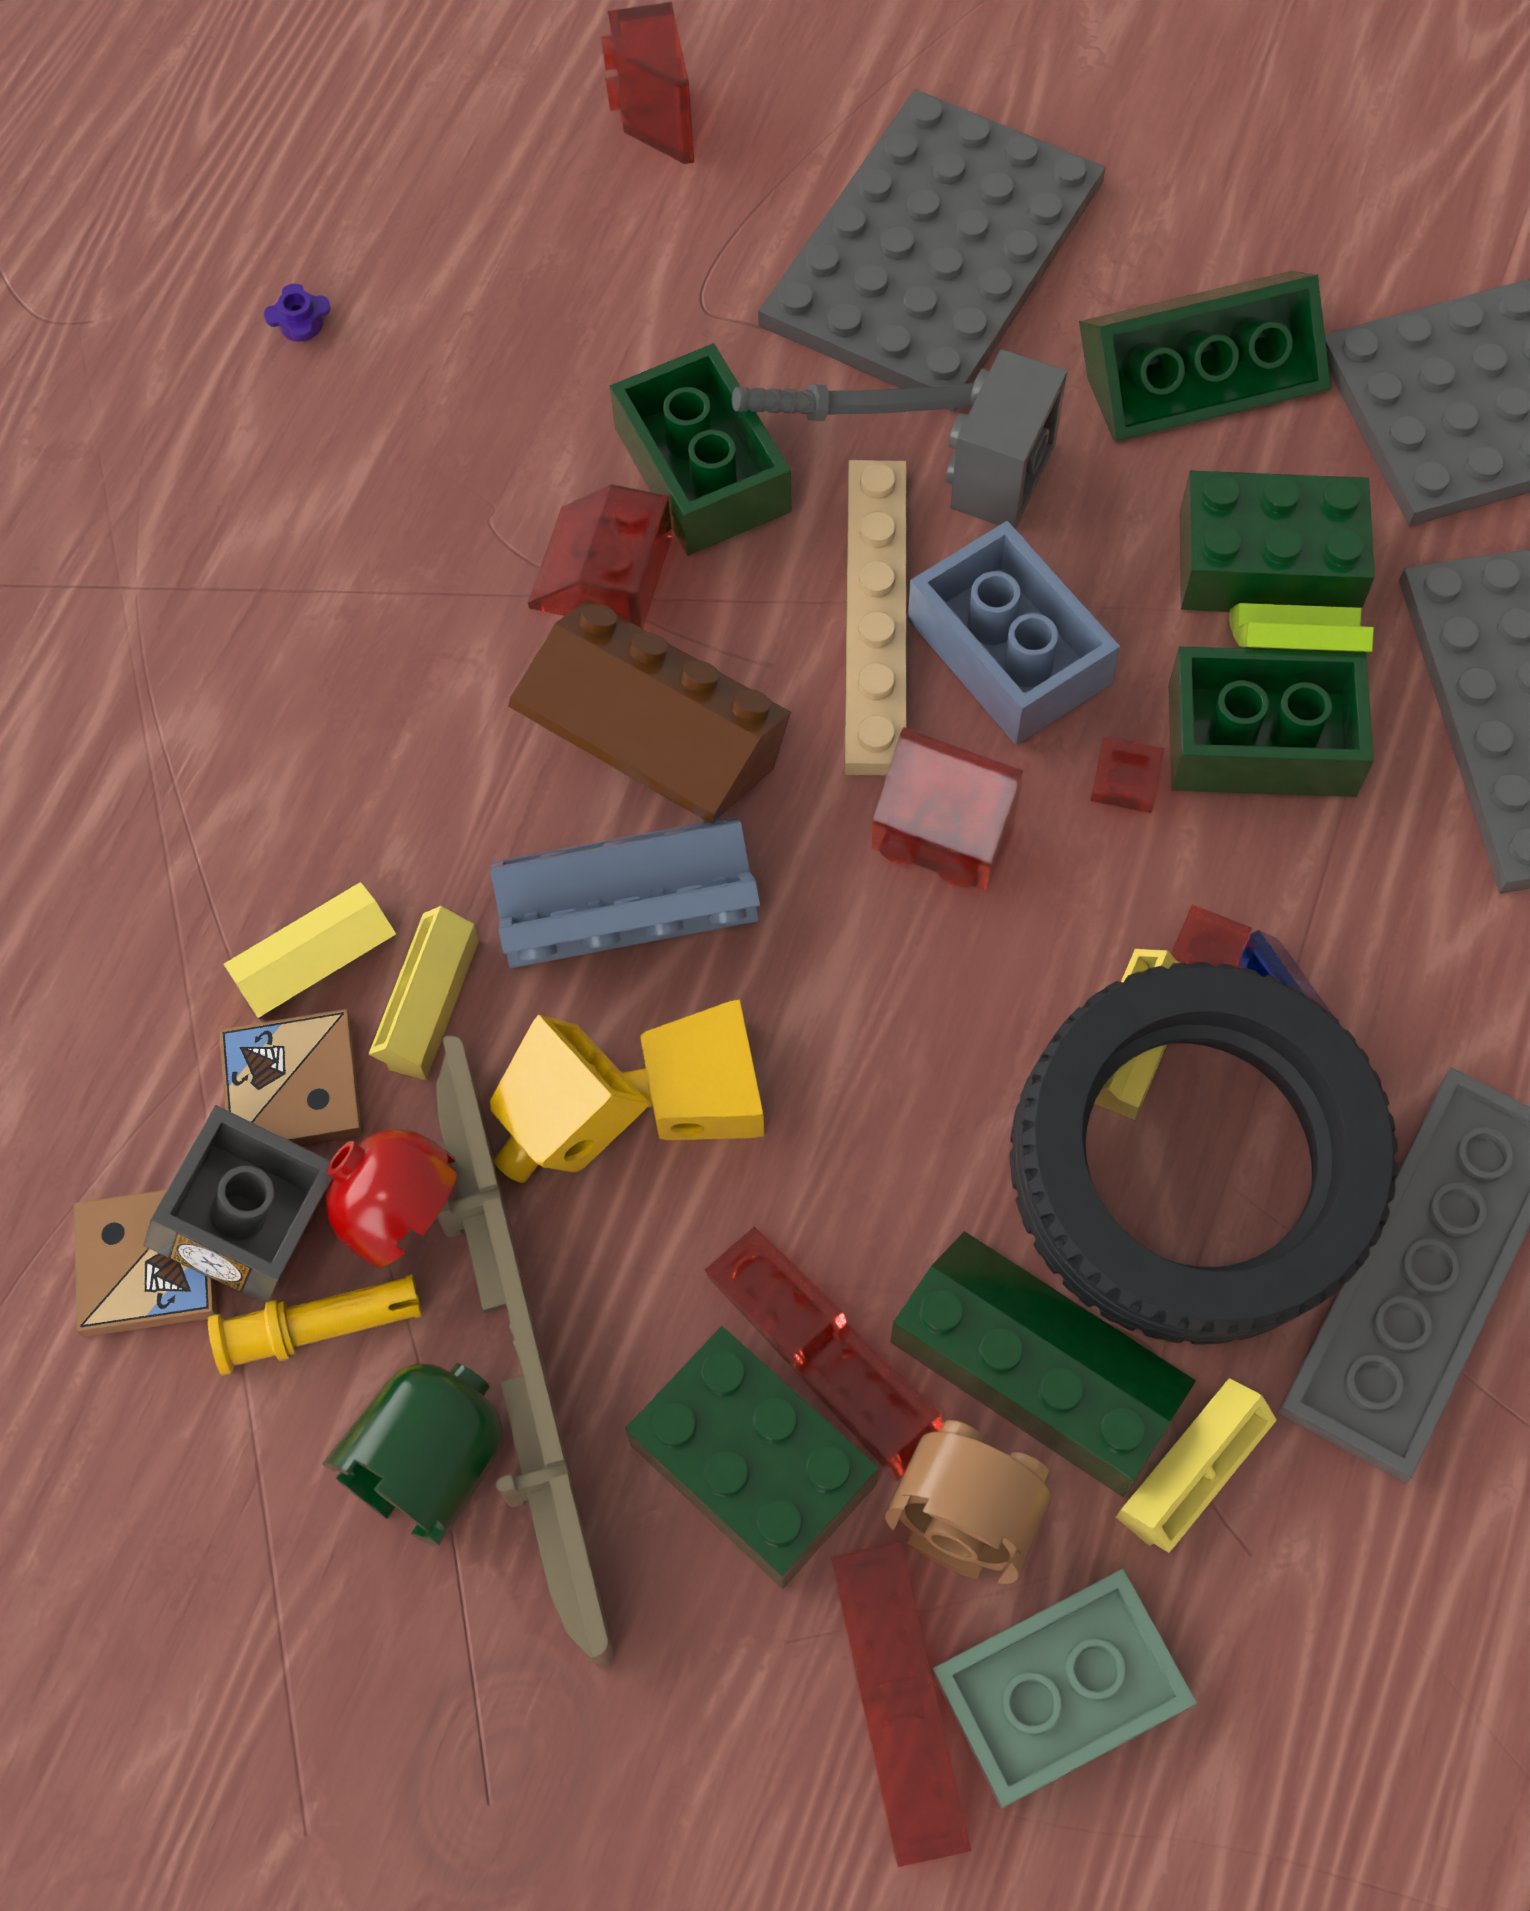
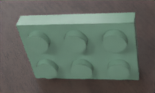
M1124 1569L934 1667L931 1671L1000 1809L1009 1806L1197 1704Z

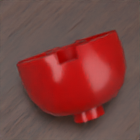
M387 1129L373 1133L358 1145L353 1141L344 1144L334 1155L327 1168V1174L332 1177V1181L326 1195V1212L337 1238L371 1266L382 1268L397 1261L406 1251L396 1244L411 1229L422 1237L447 1202L457 1176V1172L447 1164L457 1162L455 1157L431 1139L417 1132L400 1129Z

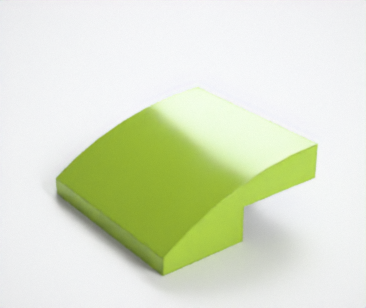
M1239 603L1230 609L1229 623L1236 643L1243 648L1366 653L1372 652L1374 627L1361 626L1362 608Z

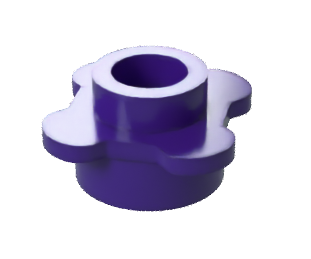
M294 283L282 289V295L277 303L265 309L264 318L269 326H279L281 333L287 339L306 341L315 337L321 331L323 326L322 316L329 314L331 307L327 297L323 295L313 296L304 291L302 285Z

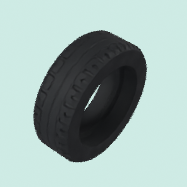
M1182 962L1173 963L1169 969L1157 966L1146 971H1139L1128 975L1124 982L1116 981L1106 986L1103 990L1090 997L1084 1006L1078 1007L1060 1026L1035 1064L1020 1094L1021 1098L1015 1110L1010 1141L1013 1143V1149L1010 1151L1012 1187L1017 1190L1019 1195L1015 1201L1023 1219L1024 1227L1027 1233L1033 1234L1036 1239L1033 1244L1035 1249L1045 1260V1264L1053 1274H1060L1063 1277L1062 1284L1071 1293H1074L1082 1303L1089 1308L1093 1305L1099 1308L1101 1316L1111 1322L1114 1321L1123 1328L1130 1331L1142 1330L1147 1337L1174 1343H1182L1186 1340L1194 1345L1221 1344L1235 1339L1244 1340L1258 1336L1299 1317L1339 1291V1287L1347 1283L1370 1256L1369 1248L1377 1244L1383 1227L1387 1223L1390 1214L1388 1203L1394 1200L1395 1180L1398 1176V1163L1394 1158V1155L1398 1152V1143L1394 1133L1396 1127L1394 1118L1387 1109V1106L1390 1104L1387 1094L1381 1087L1382 1082L1377 1071L1370 1067L1368 1062L1370 1059L1363 1048L1360 1049L1355 1043L1356 1039L1353 1035L1339 1025V1020L1330 1012L1327 1013L1321 1008V1004L1312 998L1304 997L1300 990L1290 984L1285 985L1279 979L1270 975L1263 977L1252 969L1245 967L1240 969L1234 967V965L1223 963L1216 967L1209 962H1194L1193 964ZM1171 1043L1196 1044L1222 1050L1242 1059L1263 1073L1278 1087L1291 1104L1304 1129L1309 1145L1312 1185L1306 1205L1299 1219L1287 1235L1270 1250L1245 1262L1229 1266L1198 1267L1184 1265L1163 1258L1145 1248L1115 1221L1104 1206L1092 1183L1086 1157V1136L1090 1114L1097 1096L1108 1079L1121 1066L1145 1051Z

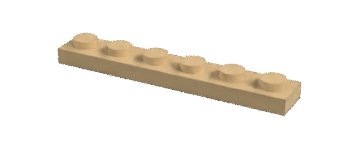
M849 460L845 775H906V461Z

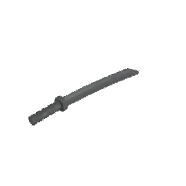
M975 382L883 390L828 391L826 385L809 384L807 390L801 391L794 389L782 391L781 389L772 388L765 390V388L749 389L748 387H736L732 394V406L735 411L743 412L751 410V412L767 411L768 413L784 412L792 414L800 412V414H806L808 420L824 421L827 415L877 414L938 410L973 406L970 399Z

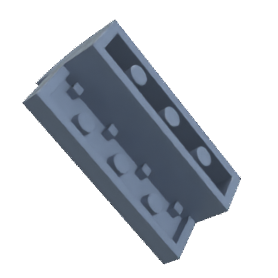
M736 816L717 819L712 824L701 822L492 861L490 866L500 918L498 930L503 954L507 953L509 968L759 921L756 906H759L760 902L756 880L750 873L742 825Z

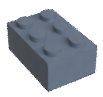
M1008 521L910 580L909 622L1016 746L1112 685L1120 645Z

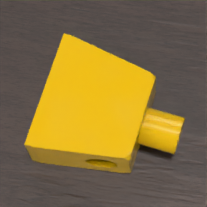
M740 999L729 1001L653 1028L640 1036L646 1068L622 1073L650 1103L648 1107L654 1108L659 1139H736L765 1136L763 1110Z
M538 1015L531 1024L490 1100L491 1112L511 1134V1137L494 1158V1163L506 1176L520 1183H525L538 1165L544 1168L575 1173L584 1169L644 1112L650 1103L577 1024Z

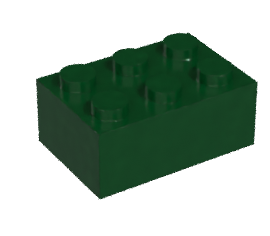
M714 343L609 385L615 430L687 556L792 512L791 469L757 413L751 412V410L743 412L733 409V390L736 387H740Z
M1190 470L1179 512L1181 610L1230 612V609L1239 603L1363 608L1375 578L1370 482L1368 477Z
M1179 646L1168 684L1171 791L1358 796L1374 761L1366 652Z
M723 1326L709 1338L625 1427L631 1447L782 1589L785 1588L877 1485L879 1468Z

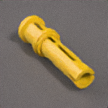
M413 1274L405 1276L406 1278L287 1307L285 1301L279 1302L276 1299L266 1302L264 1310L224 1319L221 1314L209 1316L208 1330L210 1343L221 1376L229 1375L234 1372L236 1365L275 1356L279 1361L288 1360L291 1358V1355L297 1353L298 1346L412 1317H422L418 1293L415 1291L416 1283Z

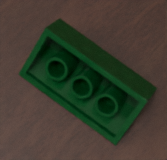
M1288 271L1079 321L1087 378L1110 434L1115 441L1331 389L1318 274Z
M965 1231L931 1265L894 1319L890 1343L1122 1497L1125 1496L1196 1382L1195 1379Z

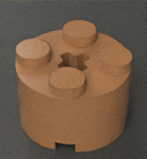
M947 1420L944 1422L940 1432L927 1433L920 1439L888 1507L885 1520L892 1530H894L898 1520H900L911 1530L906 1544L931 1561L956 1573L979 1580L984 1568L1002 1571L997 1583L1011 1584L1019 1577L1051 1502V1493L1045 1485L1049 1476V1470L1034 1457L1019 1452L1007 1455L983 1443V1436L976 1429L965 1423Z

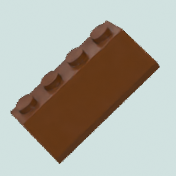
M590 599L554 624L511 694L508 705L513 710L711 824L774 769L791 711L774 703L765 694L749 689L722 674L713 665L697 660L667 643L661 636L645 631L617 615L611 608L597 604Z

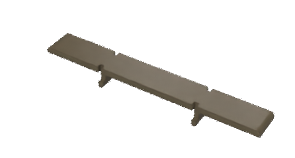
M456 1036L442 1037L446 1055L436 1083L438 1120L445 1150L452 1154L457 1161L449 1164V1167L457 1172L454 1184L457 1200L449 1202L447 1199L437 1219L445 1235L448 1237L461 1235V1230L464 1229L483 1311L486 1314L504 1308L508 1309L511 1322L509 1330L512 1336H514L513 1346L518 1353L523 1376L500 1382L522 1475L513 1477L511 1474L501 1477L496 1481V1488L510 1507L524 1505V1501L528 1500L549 1592L564 1629L570 1638L600 1669L608 1666L615 1656L608 1620L577 1493L572 1480V1473L514 1235L507 1214L497 1166L494 1163L493 1149L474 1072L462 1041Z

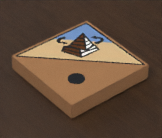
M347 1009L219 1030L225 1110L299 1146L363 1135L352 1024Z
M167 1189L74 1203L77 1332L83 1337L208 1319L209 1316L218 1314L216 1280L143 1246L150 1219Z

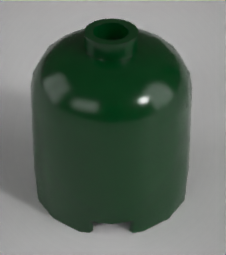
M416 1363L400 1369L384 1384L322 1464L333 1472L339 1471L335 1479L378 1514L387 1519L394 1508H397L417 1524L411 1535L432 1546H439L496 1459L503 1444V1426L497 1410L484 1397L490 1386L474 1371L459 1363H456L450 1372L440 1366Z

